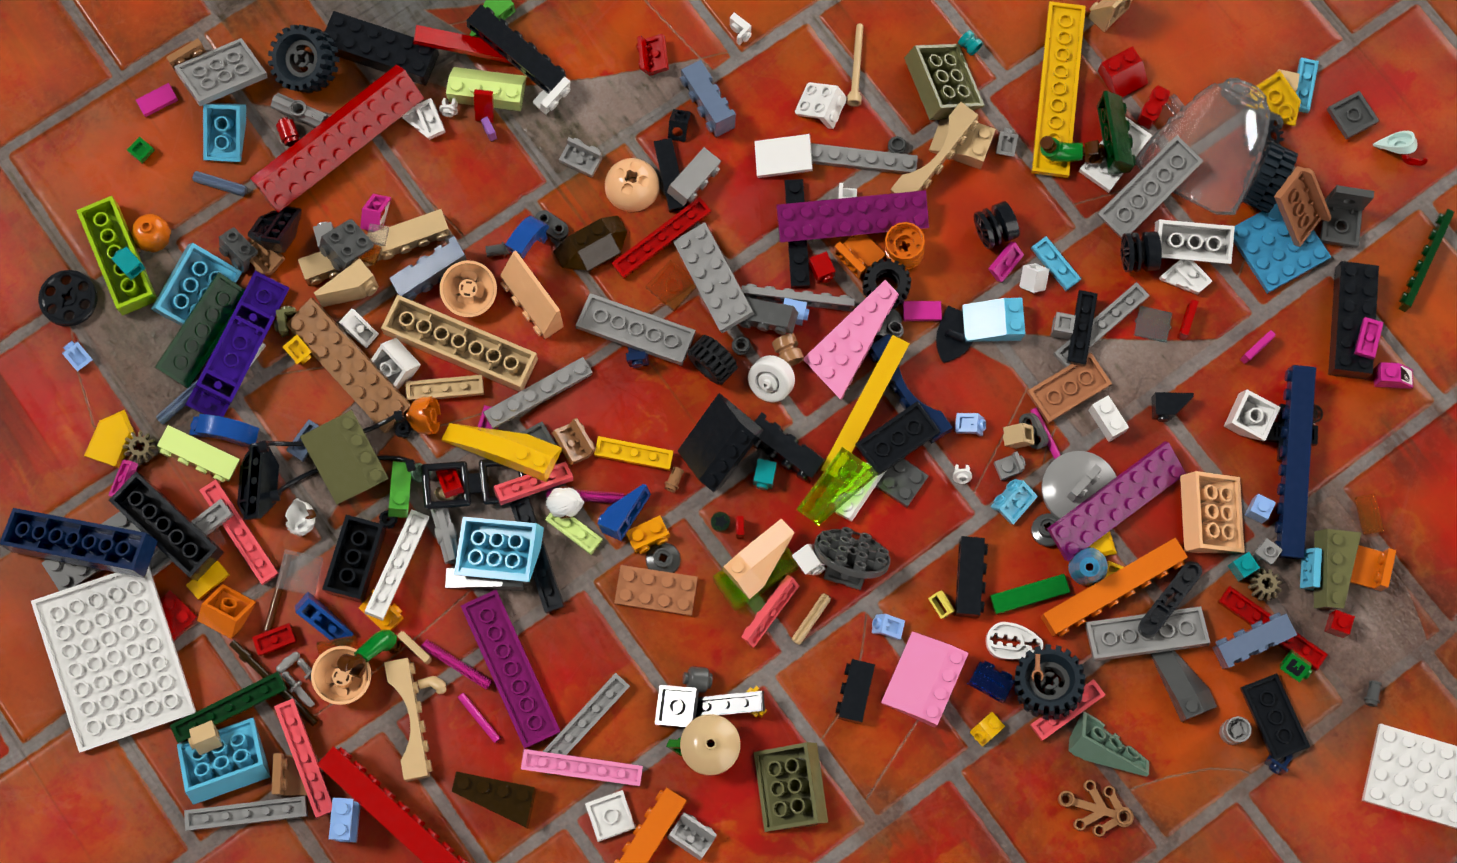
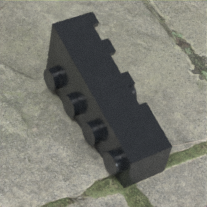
M761 412L755 423L763 429V432L752 447L756 449L761 448L765 451L767 457L772 460L777 459L781 462L782 467L789 471L791 469L795 471L798 478L811 482L824 464L825 459L805 444L800 446L798 444L799 441L792 434L787 433L785 435L780 425L776 422L769 423L765 420L767 416Z

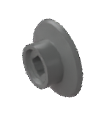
M1051 513L1038 516L1031 526L1034 540L1043 546L1056 545L1050 533L1044 528L1058 521Z
M669 543L659 546L657 544L653 545L646 555V565L651 570L675 573L681 561L679 551ZM661 555L668 557L666 562L659 561Z

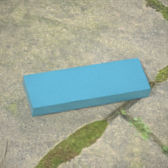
M1302 57L1299 60L1297 73L1300 76L1296 94L1301 100L1299 112L1309 113L1319 61Z
M1047 236L1031 247V250L1045 267L1049 269V272L1065 291L1081 281L1080 276Z

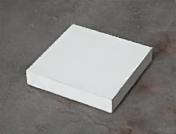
M623 790L585 803L598 842L636 829Z

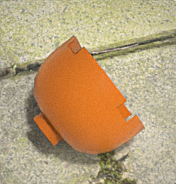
M145 214L134 222L131 235L134 243L141 250L158 252L168 245L171 230L168 223L162 217L155 214Z
M432 396L421 397L414 400L410 405L409 411L406 413V419L417 433L427 435L436 434L439 431L440 422L437 423V414L441 415V411L435 397L432 398Z

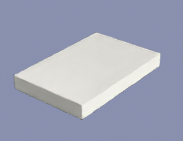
M809 134L755 141L758 178L813 171Z

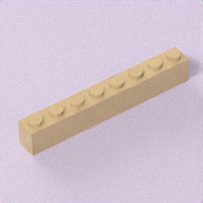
M439 209L368 234L367 236L374 243L373 248L353 260L351 264L360 258L366 266H371L376 261L388 260L396 254L408 253L418 246L425 247L432 241L446 239L451 234L442 210ZM321 252L298 259L308 285H318L322 280L333 279L341 273L333 267L331 261L324 257Z

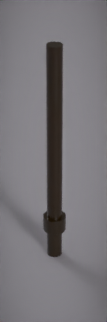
M236 640L229 644L239 654V658L244 663L247 662L262 678L271 675L252 657L253 654L248 649L245 650ZM286 690L280 693L286 701L290 699L295 700L299 713L312 726L318 722L290 692Z

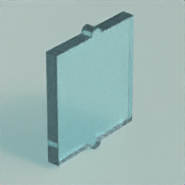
M1139 306L1138 316L1135 319L1134 336L1166 343L1169 330L1171 329L1172 313Z

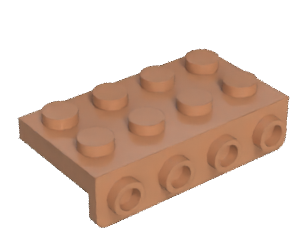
M1297 166L1292 174L1288 176L1282 187L1276 192L1274 198L1293 244L1301 247L1320 220L1329 222L1332 217L1314 171L1310 168Z

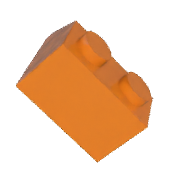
M222 584L202 603L197 621L232 639L243 627L256 601Z

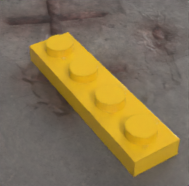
M598 436L594 456L670 471L674 451Z

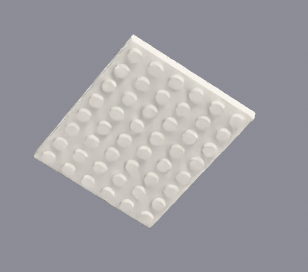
M148 567L145 578L113 573L31 601L79 753L196 712L150 567Z

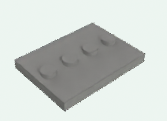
M242 38L174 66L176 73L199 106L267 78L266 71Z

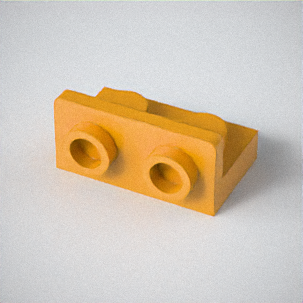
M657 516L629 529L626 536L634 553L639 552L642 554L649 551L652 545L657 544L659 546L666 543L668 538H670V533L667 531L661 516Z
M372 594L358 607L364 614ZM395 603L392 606L390 605L383 621L365 614L381 630L392 631L403 619V616L400 614L402 610Z

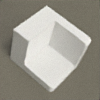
M839 183L838 199L857 197V189L843 188V183Z
M1036 263L1023 265L1019 286L1032 293L1045 291L1049 269Z

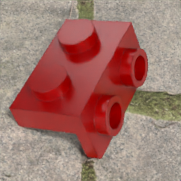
M659 34L646 39L638 36L636 47L640 57L638 62L640 69L649 76L669 70L665 36Z

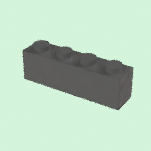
M746 298L754 315L739 323L740 326L744 328L757 327L761 331L774 330L782 335L786 333L793 334L798 317V311L794 306Z

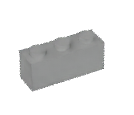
M704 147L670 184L667 193L683 206L688 201L692 203L698 195L696 192L699 189L703 190L709 183L708 179L710 176L714 178L720 171L719 165L721 160Z

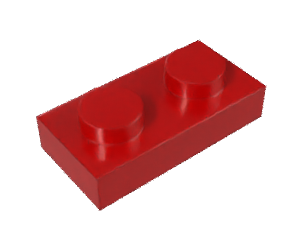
M456 469L435 471L445 498L464 492Z
M290 623L252 637L258 656L297 642Z

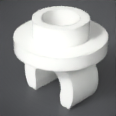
M443 98L442 105L439 107L442 115L446 117L457 115V100L453 98L452 103L448 105L449 101Z
M955 465L953 480L956 483L965 484L971 481L972 473L969 471V465H966L965 469H959V465Z

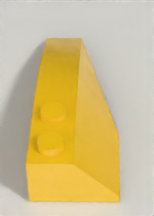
M449 423L441 439L443 442L544 482H547L562 451V447L529 434Z

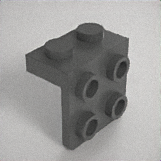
M349 219L321 236L319 249L321 254L331 261L333 267L342 272L351 265L353 260L371 250L374 243L353 220Z

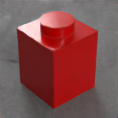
M827 251L809 258V266L817 284L820 282H830L835 277L836 271Z
M1339 610L1329 613L1324 632L1341 638L1350 635L1355 616Z

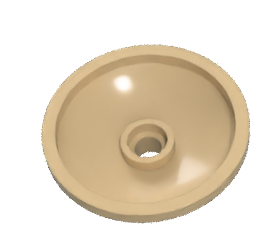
M713 714L702 715L692 720L684 729L680 740L681 754L686 764L697 773L718 775L727 771L736 762L740 753V737L734 725L726 718ZM713 740L715 745L708 747L707 741Z

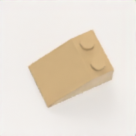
M1101 0L1099 3L1095 2L1090 8L1091 12L1088 18L1105 32L1129 9L1132 0Z
M948 118L942 119L939 122L929 151L938 154L946 140L949 128ZM979 123L973 131L969 130L966 134L967 139L961 146L957 145L954 149L956 152L951 159L981 170L996 129Z
M359 258L315 291L314 294L320 305L326 307L372 296L379 286L374 275Z

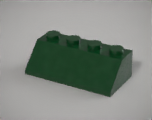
M1103 91L1097 104V112L1102 141L1106 150L1105 158L1108 175L1130 173L1136 165V158L1134 154L1132 155L1131 151L1133 141L1128 134L1130 124L1129 120H1126L1125 117L1127 112L1126 103H1123L1122 96L1109 91Z

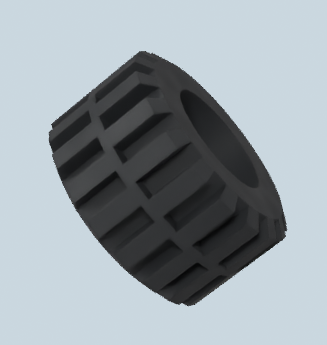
M888 258L886 262L883 259H880L879 263L875 261L871 267H868L862 284L863 295H866L867 298L877 288L876 281L879 278L889 277L897 284L896 292L899 296L893 308H898V304L902 305L908 296L911 287L910 273L908 270L905 271L903 264L901 266L898 265L899 261L891 262V259Z
M703 335L687 351L693 365L706 378L718 385H722L738 368L733 356L710 336Z

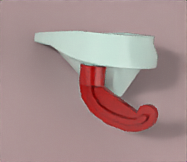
M1411 131L1396 132L1373 144L1374 147L1401 154L1403 162L1408 165L1422 166L1428 162L1426 157L1422 160L1409 157V154L1415 152L1418 146L1417 139Z

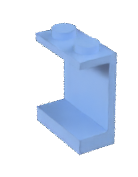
M333 798L329 831L330 840L357 843L360 804L354 801V799Z

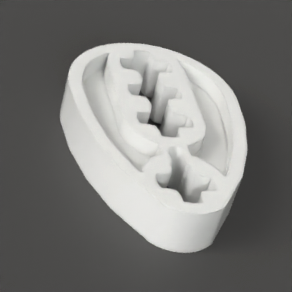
M997 623L991 627L986 635L985 642L989 653L1000 660L1012 661L1020 660L1021 657L1025 658L1026 652L1031 650L1033 653L1035 650H1032V646L1025 645L1024 643H1032L1033 640L1041 647V650L1043 649V641L1031 630L1015 623ZM994 634L997 635L998 639L1006 636L1007 640H1012L1015 637L1019 644L1016 647H1013L1012 643H1007L1006 646H1003V642L998 641L995 645L990 638Z

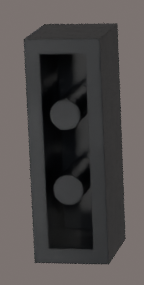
M852 659L850 664H846L844 675L848 676L846 683L842 682L840 694H843L842 702L837 703L835 713L839 714L838 719L857 724L862 723L875 664Z

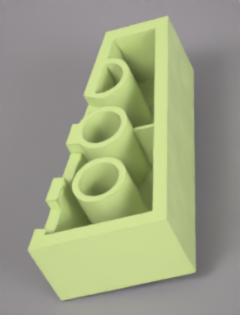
M169 425L157 445L159 453L167 457L176 458L178 462L186 466L196 467L195 470L203 474H212L214 479L222 483L230 481L240 459Z

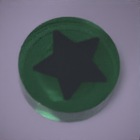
M717 512L711 518V526L717 532H724L730 526V518L724 512Z

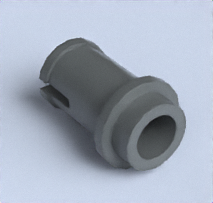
M502 242V244L485 246L487 258L500 255L506 257L507 254H510V251L505 246L506 243Z
M1369 681L1367 696L1364 697L1366 705L1377 707V704L1380 703L1378 699L1382 686L1381 682Z

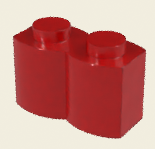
M1159 85L1152 90L1138 116L1137 124L1147 129L1155 125L1169 99V90Z

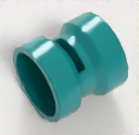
M968 30L959 39L958 44L961 47L967 48V53L972 56L982 47L983 42L980 39H976L975 34Z

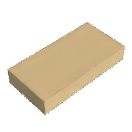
M404 631L397 635L426 665L432 661V658Z

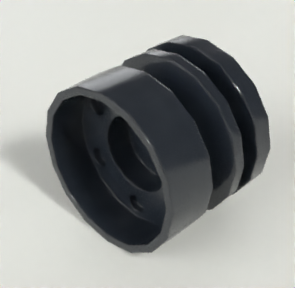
M1006 201L992 205L991 211L985 208L982 212L977 211L973 215L978 236L987 249L994 248L995 245H1001L1002 239L1008 242L1018 238L1020 235L1016 216Z
M1143 232L1141 240L1138 233H1133L1132 236L1130 233L1122 235L1120 254L1125 272H1132V270L1139 272L1141 264L1144 271H1158L1160 269L1162 248L1158 232Z

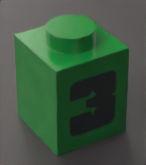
M1292 649L1280 663V669L1299 683L1302 679L1306 680L1312 673L1311 663Z

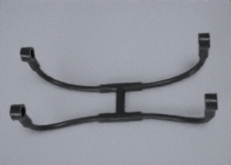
M402 410L394 411V414L364 428L363 431L364 433L370 432L394 419L396 423L404 421V413ZM264 440L258 442V448L260 453L269 451L268 446H304L302 441ZM377 456L379 460L406 462L408 472L416 470L413 459L399 456ZM318 469L310 470L287 482L278 490L270 491L272 503L281 501V493L293 484L319 473Z

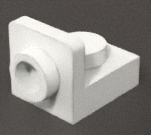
M733 13L730 17V27L734 32L739 33L737 35V44L741 45L743 41L747 42L751 37V25L736 13Z

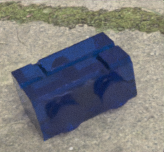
M980 661L967 684L1003 703L1015 680L1011 679V674L1005 671L1000 673L995 670V666L990 662L984 661L982 663Z

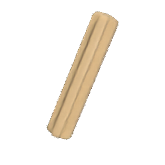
M823 593L793 635L792 641L797 645L802 643L831 601L827 594Z

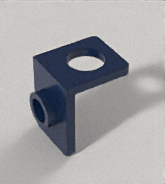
M1269 755L1264 763L1269 766L1268 768L1272 772L1281 775L1288 772L1289 769L1286 767L1293 758V755L1286 756L1283 764H1280Z

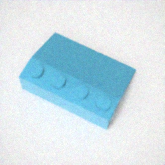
M190 243L184 250L151 310L182 326L218 272L236 283L242 271L198 245Z
M463 517L454 575L530 582L541 549L544 527L537 523Z
M254 718L219 729L222 747L199 755L196 749L192 750L189 741L177 744L185 793L193 805L270 777L268 762Z

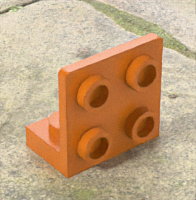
M866 234L852 235L843 244L841 242L836 244L833 254L858 279L865 275L868 267L872 266V263L875 261L878 263L880 259L885 257V252Z
M1358 545L1350 583L1378 591L1388 588L1396 550L1388 548L1382 552Z

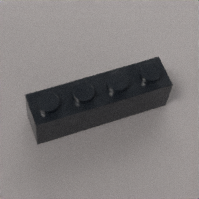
M961 536L959 539L955 616L978 618L980 613L984 612V601H981V596L985 594L986 583L982 582L983 575H986L987 563H983L984 555L987 556L988 544H985V538Z

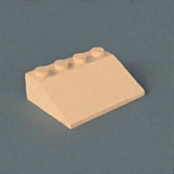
M514 251L500 275L502 279L500 284L506 292L510 291L513 295L511 299L517 307L521 306L524 310L522 314L528 322L531 320L535 325L533 329L538 336L542 335L544 339H547L564 327L560 309L517 251Z
M1198 471L1181 475L1184 551L1194 553H1245L1240 477Z

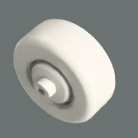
M769 355L757 360L750 368L748 383L753 393L760 399L767 402H779L792 391L795 384V375L785 360Z

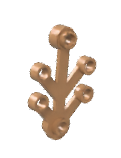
M1093 780L1085 781L1083 788L1086 792L1090 793L1095 804L1075 798L1070 791H1063L1058 795V803L1062 807H1070L1072 805L1093 812L1073 822V827L1077 831L1084 830L1088 824L1103 816L1111 817L1112 819L1103 825L1098 824L1093 827V834L1096 837H1101L1106 831L1117 825L1120 827L1130 826L1134 820L1133 812L1127 807H1122L1112 786L1104 787L1102 794L1104 797L1109 798L1115 810L1106 807ZM1088 782L1092 783V790L1086 787ZM1107 788L1112 790L1111 796L1106 794ZM1063 796L1069 798L1068 803L1062 801ZM1122 813L1126 815L1125 821L1120 819ZM1077 821L1083 823L1082 828L1076 826ZM1097 827L1102 829L1101 834L1096 833Z

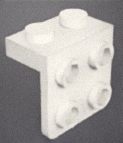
M810 82L805 87L795 113L798 116L818 118L827 128L834 129L846 103L847 96L836 85Z

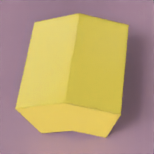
M942 590L928 598L941 619H945L955 612V609ZM938 597V599L946 609L947 613H944V611L942 610L941 606L935 598Z

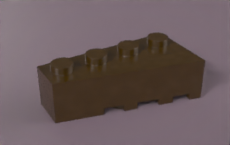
M456 772L452 787L453 793L528 829L536 794L535 787Z

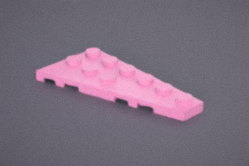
M886 280L804 357V361L840 400L845 396V392L848 386L851 385L855 373L860 368L874 342L875 336L880 331L886 316L890 313L899 296Z

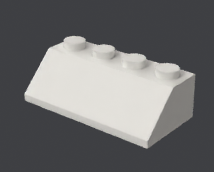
M1160 219L1155 222L1154 231L1158 232L1160 236L1162 258L1232 263L1235 226Z

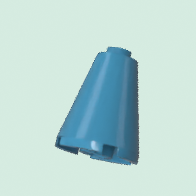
M1087 547L1079 551L1069 561L1068 569L1075 582L1083 586H1092L1105 578L1108 564L1105 556L1099 550ZM1086 564H1093V569L1088 571Z

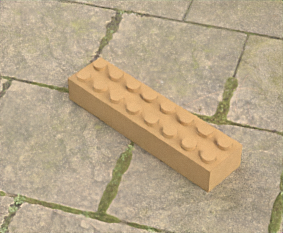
M400 295L396 296L381 327L386 336L393 339L397 338L400 342L519 392L524 390L538 361L537 353Z

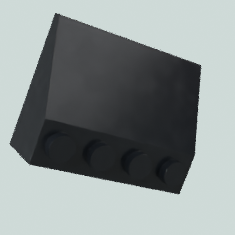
M719 393L677 451L698 480L712 492H715L725 484L761 435L763 429Z

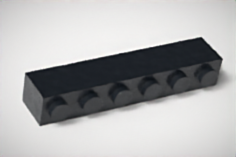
M480 5L467 19V27L547 94L566 77L563 68L551 63V59L546 54L539 53L534 44L531 42L527 43L518 31L510 29L508 23L503 19H498L489 7L485 8L483 5Z

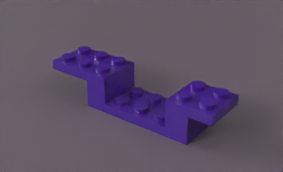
M257 271L253 273L185 406L201 414L224 417L276 316V310H279L289 287Z

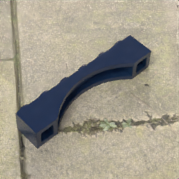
M889 334L873 343L869 349L868 355L873 363H878L891 339ZM898 365L890 380V389L894 394L897 393L901 398L900 403L904 409H907L917 401L920 403L940 430L938 435L929 440L932 444L950 433L953 427L941 411L923 404L911 393L902 378Z

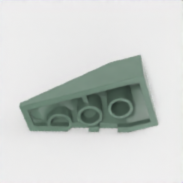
M1083 711L1069 738V752L1085 761L1147 777L1149 775V761L1131 746L1126 747L1119 740L1120 737L1116 733L1112 735L1104 729V723Z

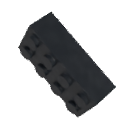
M350 515L345 516L322 588L324 592L361 603L365 601L387 530L383 524Z

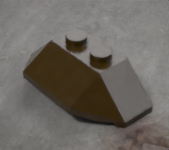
M619 216L600 218L568 236L553 253L562 268L589 272L621 254L628 231Z

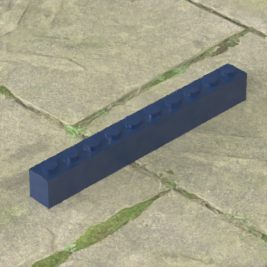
M1292 365L1285 372L1287 389L1284 390L1283 399L1286 400V407L1282 411V418L1285 419V422L1281 429L1283 445L1280 447V457H1282V464H1280L1278 474L1281 476V483L1277 487V494L1280 495V499L1276 505L1278 522L1275 523V533H1277V541L1274 542L1282 549V552L1277 558L1296 560L1304 558L1316 367Z

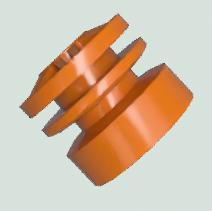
M909 222L897 223L892 226L885 238L886 259H891V262L899 261L898 265L901 266L903 264L905 270L913 269L919 265L925 250V239L921 229Z

